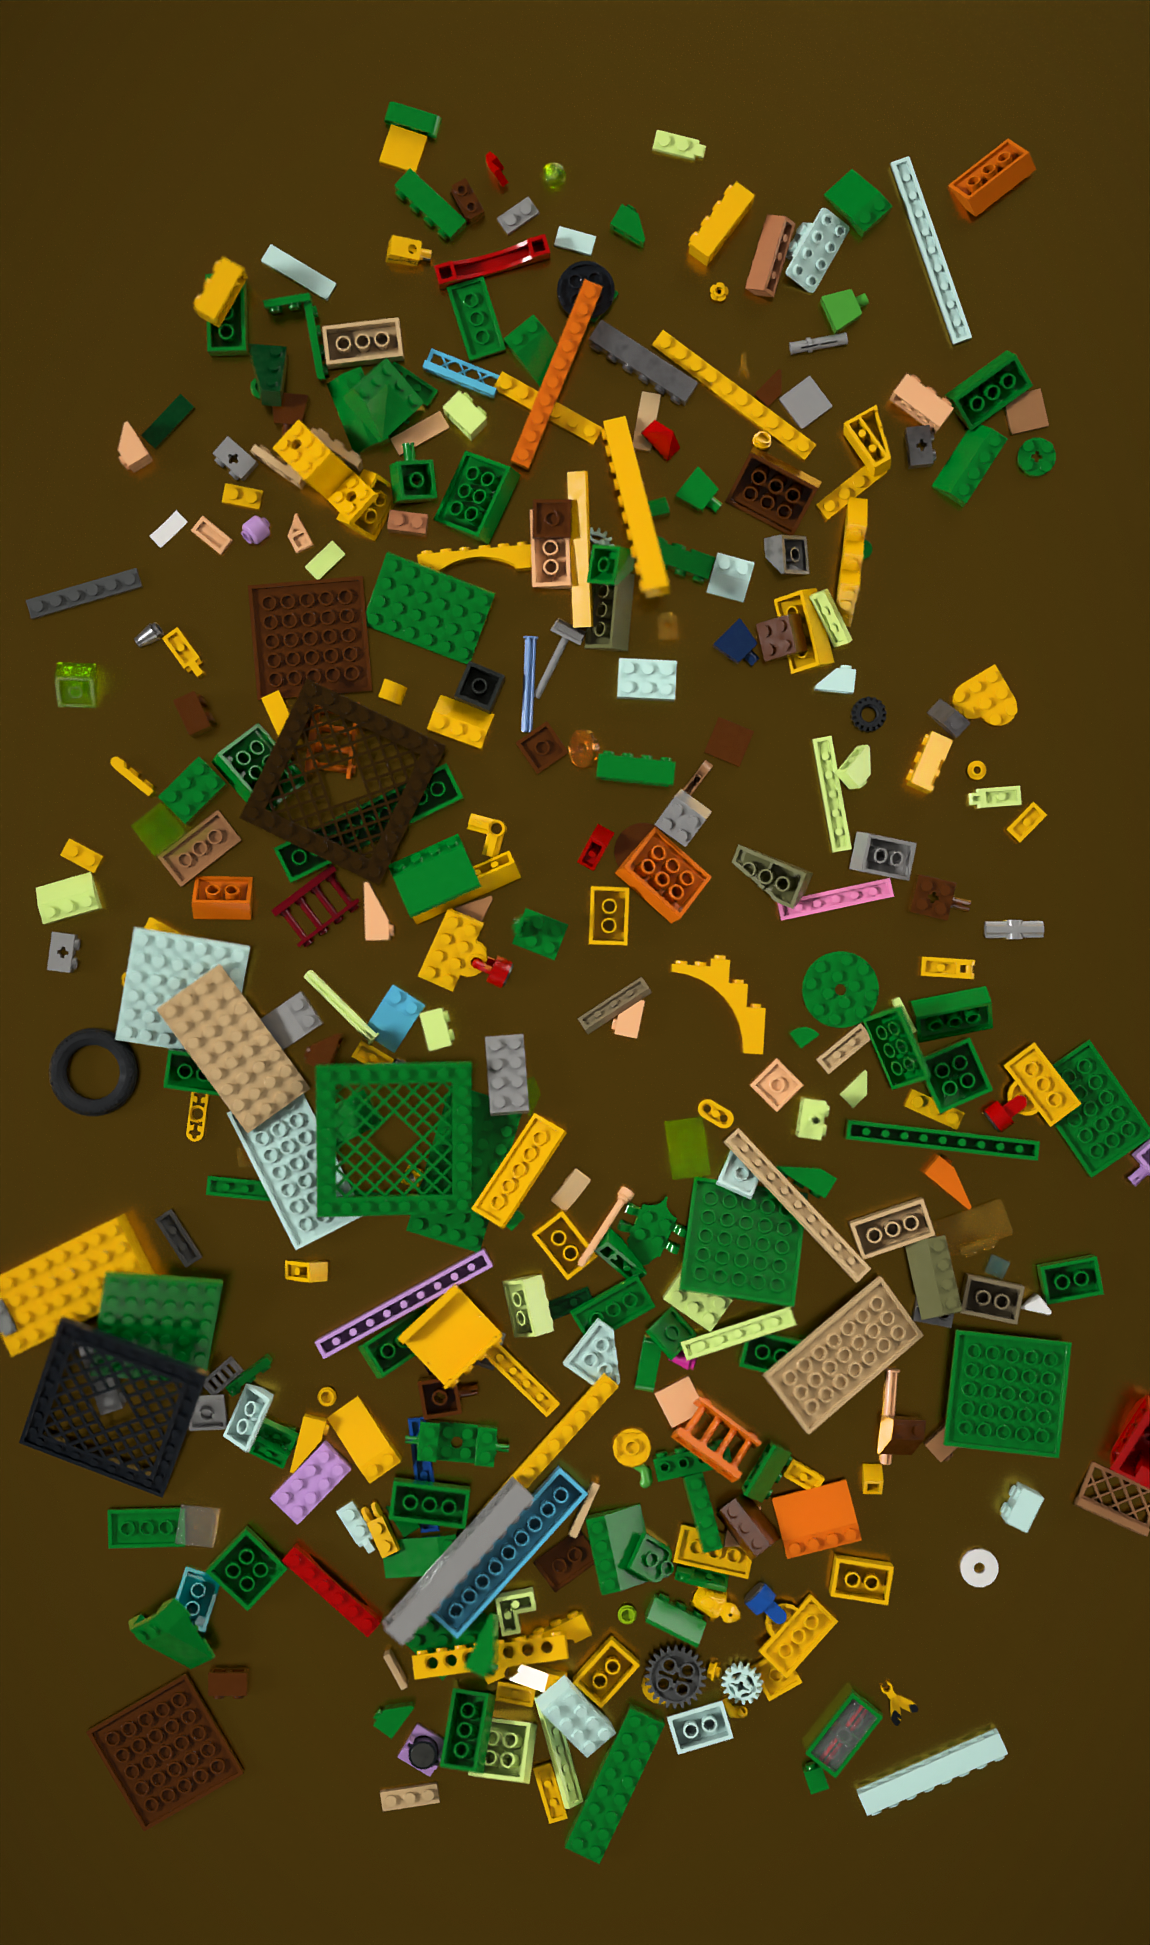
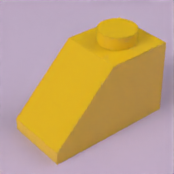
M285 1260V1280L308 1283L327 1281L328 1262Z

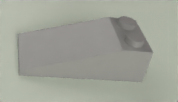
M303 991L260 1019L282 1050H285L323 1024V1021Z

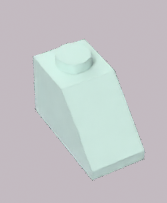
M840 665V668H836L814 687V691L853 694L856 670L852 669V666Z

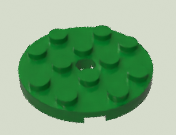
M838 951L825 954L810 965L803 978L802 995L807 1010L817 1021L830 1027L847 1028L859 1024L863 1021L862 1019L871 1014L878 1000L879 984L873 968L867 961L856 954ZM838 984H843L846 988L843 995H838L835 992V987Z

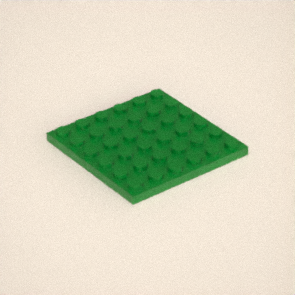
M694 1176L679 1291L794 1308L804 1227L766 1187L757 1186L752 1199H748L716 1185V1179ZM799 1192L806 1200L808 1199V1193Z
M105 1271L96 1329L207 1371L223 1285L222 1280ZM100 1354L93 1357L96 1364L104 1362ZM106 1355L108 1360L114 1359L113 1357ZM119 1361L111 1364L115 1372L123 1369ZM124 1362L126 1367L132 1366V1364ZM107 1365L99 1368L103 1376L111 1373ZM137 1368L129 1371L133 1379L141 1376ZM142 1369L145 1374L150 1373V1371ZM95 1370L89 1372L90 1376L99 1377ZM125 1373L117 1375L118 1378H128ZM154 1375L148 1377V1380H157V1378ZM161 1376L163 1381L168 1380V1378Z
M956 1329L943 1445L1059 1458L1072 1343Z

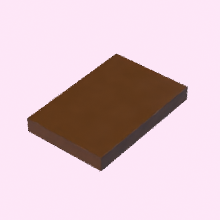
M580 1529L577 1538L567 1535L534 1559L533 1563L556 1593L593 1566L594 1560L590 1542Z

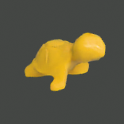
M698 1586L694 1598L689 1604L691 1608H696L702 1614L710 1617L709 1621H714L720 1616L723 1622L726 1623L737 1622L741 1619L737 1606L733 1603H726L728 1588L726 1592Z

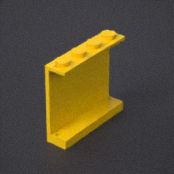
M454 1284L399 1335L398 1339L414 1352L444 1384V1388L447 1389L449 1386L453 1388L460 1381L458 1377L463 1373L467 1375L474 1368L472 1364L475 1361H482L488 1355L486 1351L491 1346L493 1348L497 1347L502 1342L500 1338L503 1334L468 1296Z

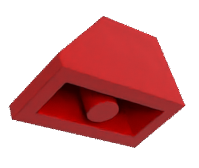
M597 824L577 862L594 871L614 832Z

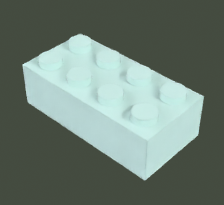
M565 1675L535 1699L541 1713L587 1758L616 1734L611 1721Z

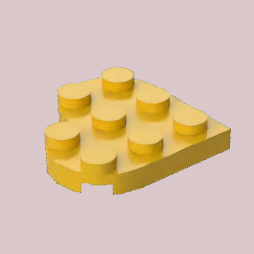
M995 664L961 684L953 694V708L965 719L975 720L981 717L987 724L1003 726L1008 724L1018 711L1015 697Z

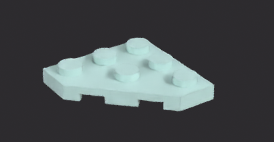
M597 1318L563 1361V1365L591 1385L603 1373L619 1384L620 1375L613 1328Z

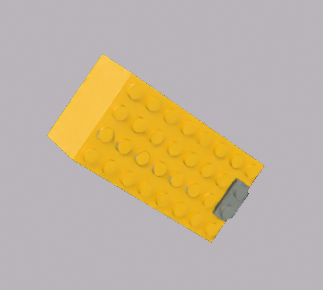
M125 1213L0 1275V1335L11 1357L55 1336L62 1316L83 1322L99 1314L105 1271L155 1275Z

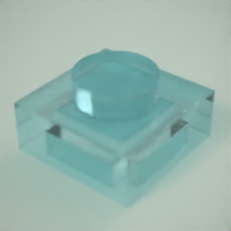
M992 1254L984 1272L1003 1280L1010 1262Z

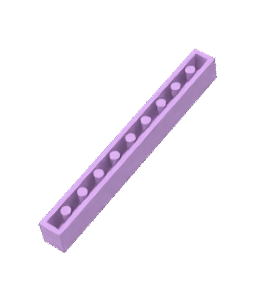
M482 1248L316 1339L315 1344L323 1359L444 1294L454 1284L458 1286L493 1267V1262L486 1249Z

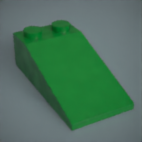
M425 1304L357 1346L377 1379L385 1377L416 1356L405 1343L402 1344L398 1337L428 1309Z
M457 1530L396 1538L401 1550L383 1558L385 1578L423 1576L458 1537Z

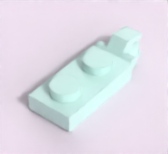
M352 1500L336 1510L355 1543L359 1547L364 1546L368 1554L374 1551L376 1547L371 1541L373 1537L366 1524L367 1522L354 1501Z

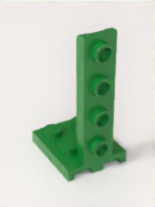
M309 292L263 300L264 308L267 312H271V314L283 313L282 309L288 308L290 311H297L302 309L301 306H304L316 375L320 381L326 380L325 375H329L326 363L323 364L322 356H325L324 345L319 343L318 338L322 336L320 325H316L315 317H318L316 305L313 306L312 296Z
M525 908L523 916H520V919L516 918L512 929L515 930L512 944L555 960L568 924Z

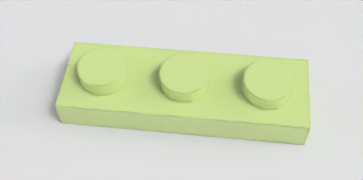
M825 589L809 596L833 647L851 642L853 639L829 590Z

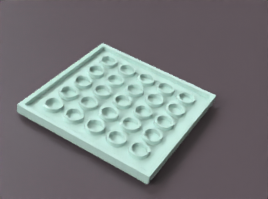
M134 927L115 1040L187 1051L156 1008L219 963L242 993L250 946Z

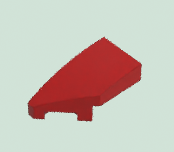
M491 151L486 154L487 165L498 183L504 187L509 183L502 173L504 167L496 155Z

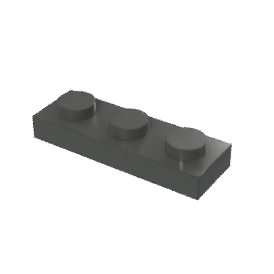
M172 1209L155 1219L185 1268L202 1258L201 1253Z

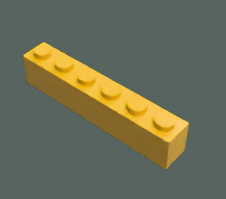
M510 851L473 866L481 887L413 917L416 925L446 912L448 907L453 909L520 879L521 875Z

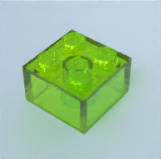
M162 802L131 825L132 829L155 857H158L187 834L185 829Z

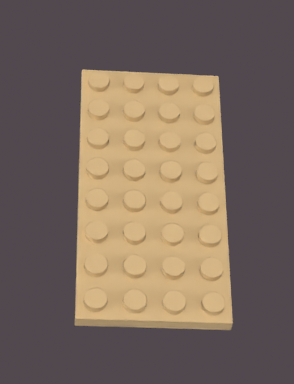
M220 963L156 1008L247 1134L310 1089L309 1085Z
M878 1276L765 1372L763 1376L804 1431L810 1434L924 1335L883 1278Z

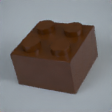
M800 613L787 614L756 624L765 662L780 660L808 651Z
M192 691L173 700L189 736L196 738L215 729L213 726L216 723L212 713L206 711L205 707L208 705L201 693L198 694Z

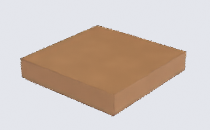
M1041 388L1024 392L1004 407L1011 435L1049 426Z

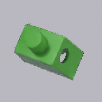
M852 289L822 296L820 303L834 334H837L862 316L860 308L869 304L865 293L855 297Z

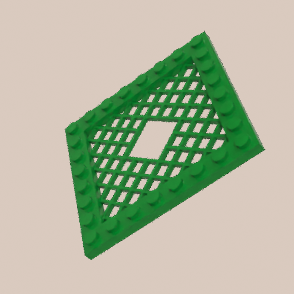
M471 1061L315 1064L317 1217L472 1213ZM446 1082H452V1088ZM399 1083L394 1089L389 1085ZM407 1083H418V1084H417L414 1088H412V1087L409 1086ZM427 1083L437 1084L433 1088H431ZM349 1084L360 1085L354 1090ZM369 1084L379 1085L375 1089H373ZM403 1084L410 1090L404 1098L396 1092ZM422 1084L430 1090L423 1098L416 1092ZM441 1084H444L449 1089L443 1097L435 1091ZM364 1085L371 1091L365 1099L357 1093ZM383 1085L391 1091L384 1099L377 1093ZM344 1086L352 1092L346 1099L338 1094ZM432 1093L439 1099L433 1107L425 1101ZM451 1093L452 1107L445 1101ZM374 1094L381 1100L375 1108L367 1102ZM393 1094L401 1100L394 1108L387 1102ZM412 1094L420 1099L414 1107L406 1101ZM354 1095L362 1101L355 1109L348 1103ZM336 1096L342 1101V1103L337 1108ZM442 1102L449 1108L443 1116L435 1110ZM403 1103L410 1109L404 1117L396 1111ZM422 1103L430 1109L423 1117L416 1111ZM364 1104L372 1110L365 1118L357 1112ZM383 1104L391 1110L385 1117L377 1112ZM344 1105L352 1110L346 1118L338 1112ZM432 1112L440 1118L433 1126L425 1120ZM451 1112H452V1125L449 1124V1123L445 1120V1118H446ZM374 1113L381 1119L375 1127L367 1121ZM393 1113L420 1137L395 1164L367 1140ZM412 1113H415L420 1118L414 1126L406 1120ZM354 1114L362 1120L356 1127H353L348 1122ZM336 1115L342 1120V1122L337 1127ZM442 1121L449 1127L443 1135L435 1129ZM422 1122L430 1128L424 1135L416 1130ZM364 1123L372 1129L365 1137L358 1131ZM344 1124H347L352 1129L346 1137L338 1131ZM432 1131L440 1137L433 1145L426 1139ZM451 1131L452 1144L445 1138ZM354 1133L362 1139L356 1146L348 1141ZM336 1134L343 1139L337 1146ZM442 1140L449 1146L443 1154L435 1148ZM422 1141L430 1146L424 1154L416 1148ZM345 1142L352 1148L346 1156L338 1150ZM364 1142L372 1148L365 1156L358 1150ZM413 1150L420 1156L414 1164L406 1158ZM432 1150L440 1156L433 1164L426 1158ZM451 1150L452 1163L445 1157ZM374 1151L382 1157L375 1165L368 1159ZM354 1152L362 1157L356 1165L348 1159ZM336 1153L343 1158L337 1165ZM442 1159L449 1164L443 1172L436 1167ZM384 1160L391 1166L385 1174L377 1168ZM403 1160L411 1166L404 1174L397 1168ZM422 1160H425L430 1165L424 1173L416 1167ZM345 1161L352 1167L346 1175L338 1169ZM364 1161L372 1167L366 1174L358 1169ZM451 1168L452 1182L445 1176ZM413 1169L421 1175L414 1183L407 1177ZM432 1169L439 1174L433 1182L426 1177ZM355 1170L362 1176L356 1184L348 1178ZM374 1170L382 1176L375 1184L368 1178ZM393 1170L401 1175L395 1183L387 1177ZM336 1171L343 1177L337 1184ZM442 1177L449 1183L443 1191L435 1185ZM423 1178L430 1184L424 1191L416 1186ZM384 1179L392 1185L385 1193L378 1187ZM403 1179L411 1185L404 1192L397 1187ZM345 1180L353 1186L346 1194L339 1188ZM364 1180L372 1185L366 1193L358 1187ZM432 1187L439 1192L426 1194ZM452 1187V1193H446ZM394 1188L400 1193L388 1195ZM415 1188L420 1194L408 1193ZM355 1189L361 1194L349 1196ZM376 1189L381 1195L369 1194ZM336 1190L343 1196H336Z

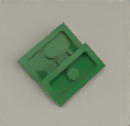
M264 1418L249 1453L284 1469L299 1433Z

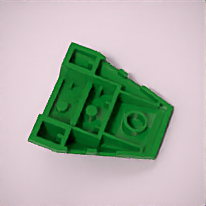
M175 1597L164 1602L156 1614L148 1618L140 1614L128 1621L130 1631L143 1644L190 1669L210 1661L216 1656L206 1639L201 1638L197 1632L199 1630L197 1624H192L189 1619V1611Z

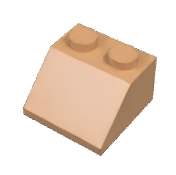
M128 421L125 422L118 448L121 455L118 458L127 470L131 469L135 473L151 463L153 459Z

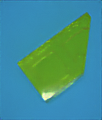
M534 1076L527 1079L528 1116L532 1115L541 1095Z

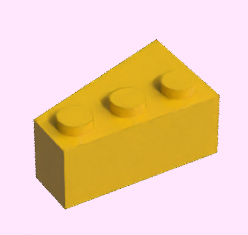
M876 404L845 422L843 429L844 436L874 478L891 467V456Z
M931 731L929 735L925 734L921 743L924 747L921 752H917L913 761L916 763L913 770L910 769L906 776V780H908L907 785L926 794L931 793L934 788L933 784L940 774L941 766L947 757L953 740L934 731Z

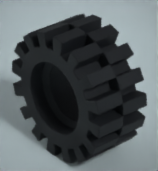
M870 696L857 701L851 711V720L854 722V726L864 732H873L879 729L884 724L887 714L885 705L881 703L882 701ZM866 707H871L876 712V718L871 722L863 720L861 716L862 710Z

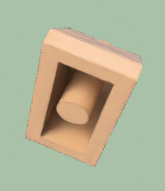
M640 1000L620 1013L617 1018H613L611 1029L615 1030L614 1034L637 1038L644 1000Z

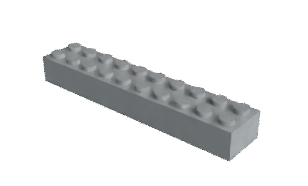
M512 1476L382 1621L385 1630L401 1645L405 1642H410L415 1636L414 1632L417 1628H422L428 1621L427 1617L432 1612H437L441 1607L440 1603L442 1600L449 1598L454 1592L453 1588L467 1578V1572L479 1565L481 1562L480 1558L484 1553L488 1554L494 1547L493 1543L497 1539L500 1540L504 1537L509 1525H514L520 1518L519 1514L523 1510L530 1508L534 1499L532 1494Z

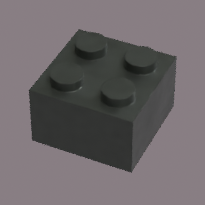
M469 661L455 692V700L491 714L505 682V675Z

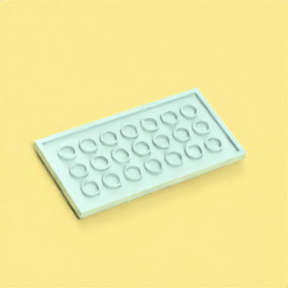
M304 1093L248 1134L231 1111L227 1113L295 1250L362 1217H317L316 1117ZM336 1171L337 1184L343 1177ZM345 1180L339 1188L346 1194L351 1189V1186ZM336 1190V1196H343Z

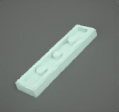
M270 244L261 259L262 263L328 301L337 286L332 280Z

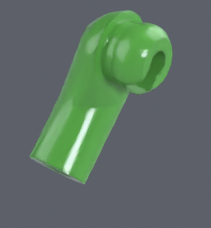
M645 1464L634 1467L635 1470L641 1473L640 1486L642 1488L651 1486L653 1482L651 1469Z

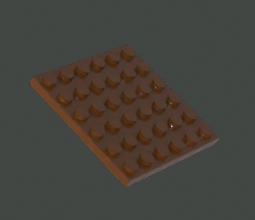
M363 576L248 585L258 701H262V697L279 690L283 699L297 698L306 679L338 694L373 691Z
M187 1673L86 1731L143 1831L150 1829L244 1774L243 1768Z

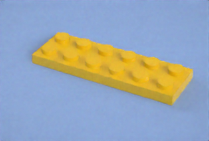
M534 1113L471 1209L504 1229L567 1132Z

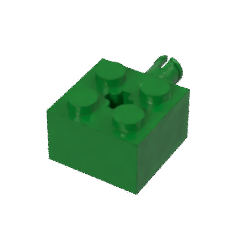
M414 442L402 444L404 461H396L389 465L393 504L430 502L437 498L433 460H416Z

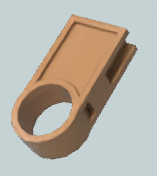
M705 760L683 791L691 796L713 765Z

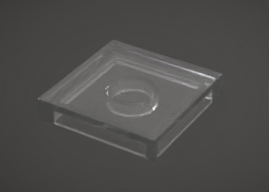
M181 1504L175 1543L214 1548L220 1509Z

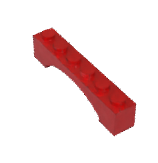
M543 234L497 252L438 264L434 266L441 290L481 276L486 277L549 259L551 255L546 235Z
M297 1542L283 1556L281 1561L366 1637H369L381 1623L382 1618L375 1611L340 1586Z

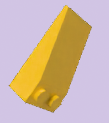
M359 1396L327 1417L329 1423L369 1483H372L402 1461V1456Z

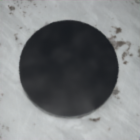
M579 261L570 265L559 278L557 285L558 300L562 308L570 315L584 280L602 286L601 295L591 319H595L603 315L610 308L615 294L614 281L610 273L598 263Z

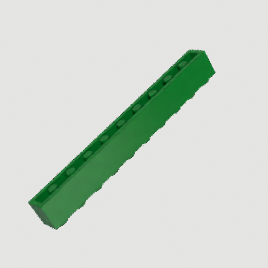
M846 1119L844 1138L850 1140L1038 1161L1040 1141L853 1119Z

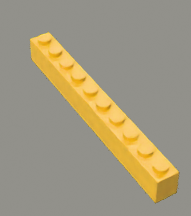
M626 416L603 421L604 429H601L603 441L607 440L608 445L605 446L607 457L611 456L612 462H609L611 474L615 473L616 479H613L615 490L620 491V495L617 496L620 507H624L625 512L622 513L624 524H628L629 527L626 530L628 541L633 543L630 549L632 558L637 559V563L634 564L636 574L641 575L642 579L639 581L640 590L645 592L646 599L669 594V585Z

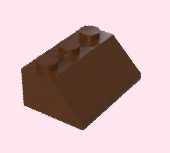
M337 1033L307 1047L304 1058H306L305 1063L315 1066V1064H334L345 1033Z
M743 1493L716 1514L751 1561L781 1539V1536L752 1498L745 1496Z

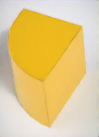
M384 679L378 697L401 706L407 687Z
M863 1464V1494H882L884 1482L882 1464Z

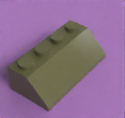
M629 573L618 585L592 584L594 627H586L585 649L628 651L635 574Z
M946 1236L928 1238L905 1245L921 1320L962 1312Z

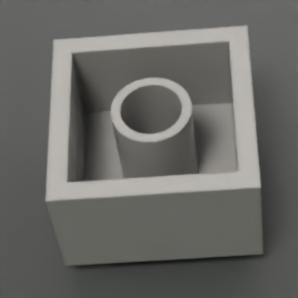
M680 789L654 825L686 847L712 811Z

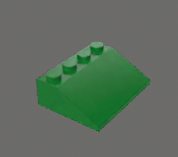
M465 450L433 520L489 545L521 475L510 466Z
M257 723L218 752L211 763L247 803L276 742ZM296 765L289 766L292 777L302 773ZM285 769V771H284V773H283V775H282L280 781L289 778V775H288V772H287L286 769ZM303 776L293 779L296 789H300L306 784ZM291 781L280 784L283 794L294 791ZM278 785L273 793L272 798L281 795ZM282 798L272 801L274 809L283 803ZM268 804L266 810L272 812L270 804Z
M458 834L389 865L390 872L410 918L481 887Z
M901 1005L884 1009L862 1019L892 1090L931 1078V1074Z
M640 1503L587 1515L585 1523L601 1595L619 1592L648 1582V1580L627 1569L641 1534L646 1533Z

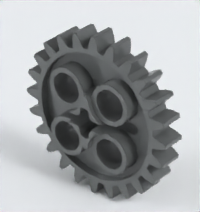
M675 1644L673 1650H671L669 1645H667V1651L660 1648V1655L654 1652L655 1660L648 1659L651 1666H645L649 1673L644 1674L645 1678L650 1679L645 1682V1685L651 1686L648 1689V1693L654 1692L652 1699L654 1700L659 1697L658 1703L661 1704L665 1701L666 1708L669 1707L670 1703H673L674 1709H676L678 1703H680L682 1708H684V1702L691 1705V1698L697 1701L698 1699L695 1694H702L699 1687L706 1686L701 1680L707 1679L706 1675L701 1674L706 1671L705 1667H699L703 1664V1661H696L698 1654L692 1656L691 1648L685 1652L684 1645L681 1647V1650H678L677 1644ZM666 1660L674 1662V1666L671 1669H666L663 1666ZM689 1665L693 1670L690 1674H684L682 1668ZM661 1670L671 1675H674L675 1672H678L679 1677L691 1679L692 1682H687L680 1678H676V1680L673 1681L672 1676L660 1674L659 1671ZM663 1678L669 1681L668 1686L664 1688L658 1685L659 1680ZM678 1685H686L687 1690L684 1693H679L677 1691Z

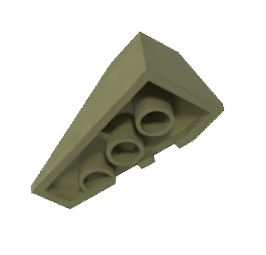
M738 844L732 863L758 884L775 902L791 909L795 908L806 892L813 875L812 872L740 844Z

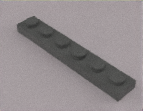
M134 568L26 600L31 619H36L142 588L138 569Z

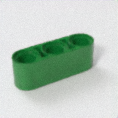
M389 102L384 122L388 125L392 124L430 138H437L442 118L400 103Z
M644 1335L634 1389L653 1393L662 1350L649 1335Z

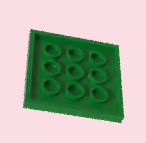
M482 1611L457 1639L430 1614L427 1617V1623L422 1628L418 1627L414 1632L415 1636L408 1643L405 1642V1644L416 1655L417 1651L428 1650V1653H436L437 1648L447 1647V1651L455 1650V1646L459 1645L473 1648L489 1616ZM450 1655L448 1657L449 1665L454 1666L457 1663L456 1656ZM432 1657L429 1660V1666L435 1669L438 1661ZM447 1675L438 1677L443 1680Z

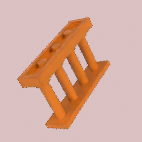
M316 705L314 711L321 709V707ZM324 711L314 714L317 724L323 723L320 722L321 714H325ZM311 717L310 727H311V726H314V722H313V720H312V717ZM328 724L318 727L320 733L322 731L332 733ZM332 725L335 733L345 729L344 726ZM316 728L309 730L308 741L318 739ZM358 728L349 731L352 741L357 739ZM320 741L310 745L313 755L316 752L323 751ZM324 743L326 750L336 747V745ZM351 745L350 747L341 748L343 754H349V757L354 755ZM308 747L306 757L311 756ZM312 759L305 761V772L315 769ZM354 759L348 760V766L336 764L322 770L347 773L346 779L351 780L352 776L356 774V765H353ZM315 760L317 767H321L328 764L318 762V760Z
M700 1396L693 1402L698 1409L687 1426L676 1429L671 1437L733 1483L742 1475L738 1470V1466L749 1448L755 1449L762 1442L758 1440L756 1434L746 1431L714 1407L709 1399ZM705 1412L713 1418V1421L702 1438L697 1440L692 1436L691 1432ZM719 1424H721L729 1431L717 1450L712 1451L707 1447V1443ZM736 1435L744 1443L733 1461L728 1463L723 1459L722 1455Z

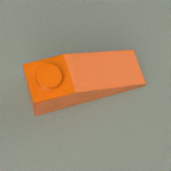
M944 1154L942 1157L936 1155L923 1173L970 1210L972 1206L955 1168L950 1165L952 1161Z

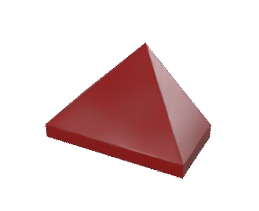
M653 420L641 432L665 461H668L680 449L674 432L656 420Z

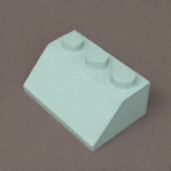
M246 1383L223 1437L249 1453L274 1395L263 1387Z
M722 1700L667 1717L678 1755L733 1738Z

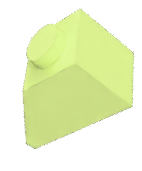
M868 745L857 746L835 773L849 789L862 788L871 775L870 747Z

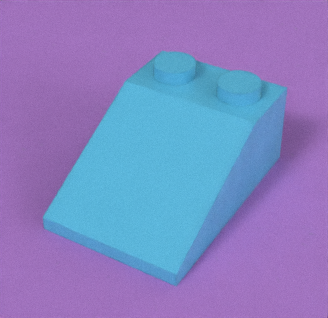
M393 984L367 1024L376 1034H380L375 1041L395 1053L426 1005Z

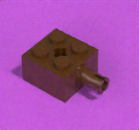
M918 874L916 875L908 912L948 921L952 908L969 912L970 907L963 906L962 904L969 906L971 905V900L955 897L956 883ZM932 893H934L936 900L932 901L931 903V899L928 898V895H932Z
M436 1376L418 1379L424 1420L462 1414V1398L479 1396L477 1383L462 1387L457 1383L453 1388L449 1386L445 1389L444 1384ZM438 1392H441L442 1395H445L443 1397V1400H440L439 1397H435L437 1396Z

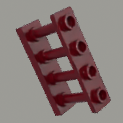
M333 864L271 910L275 917L279 915L284 917L299 936L301 941L297 943L298 947H308L314 942L312 938L318 934L321 937L329 931L328 926L333 922L337 925L344 919L343 915L348 911L352 913L360 907L359 903L361 900L357 898L353 901L336 879L337 875L335 873L338 870ZM324 881L330 882L347 906L340 912H337L321 891L322 887L320 884ZM310 892L316 895L332 917L324 924H322L305 901L306 898L304 896ZM294 904L301 907L317 928L308 936L290 913L291 910L289 908Z

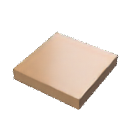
M777 1058L750 1084L776 1112L804 1086Z
M689 1376L654 1393L672 1428L692 1418L698 1409L693 1402L699 1398V1395Z

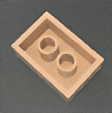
M907 373L889 400L922 425H930V430H933L935 434L954 408L951 407L952 404L947 399H941L935 395L936 391L929 386H923L918 377L913 374L910 376Z

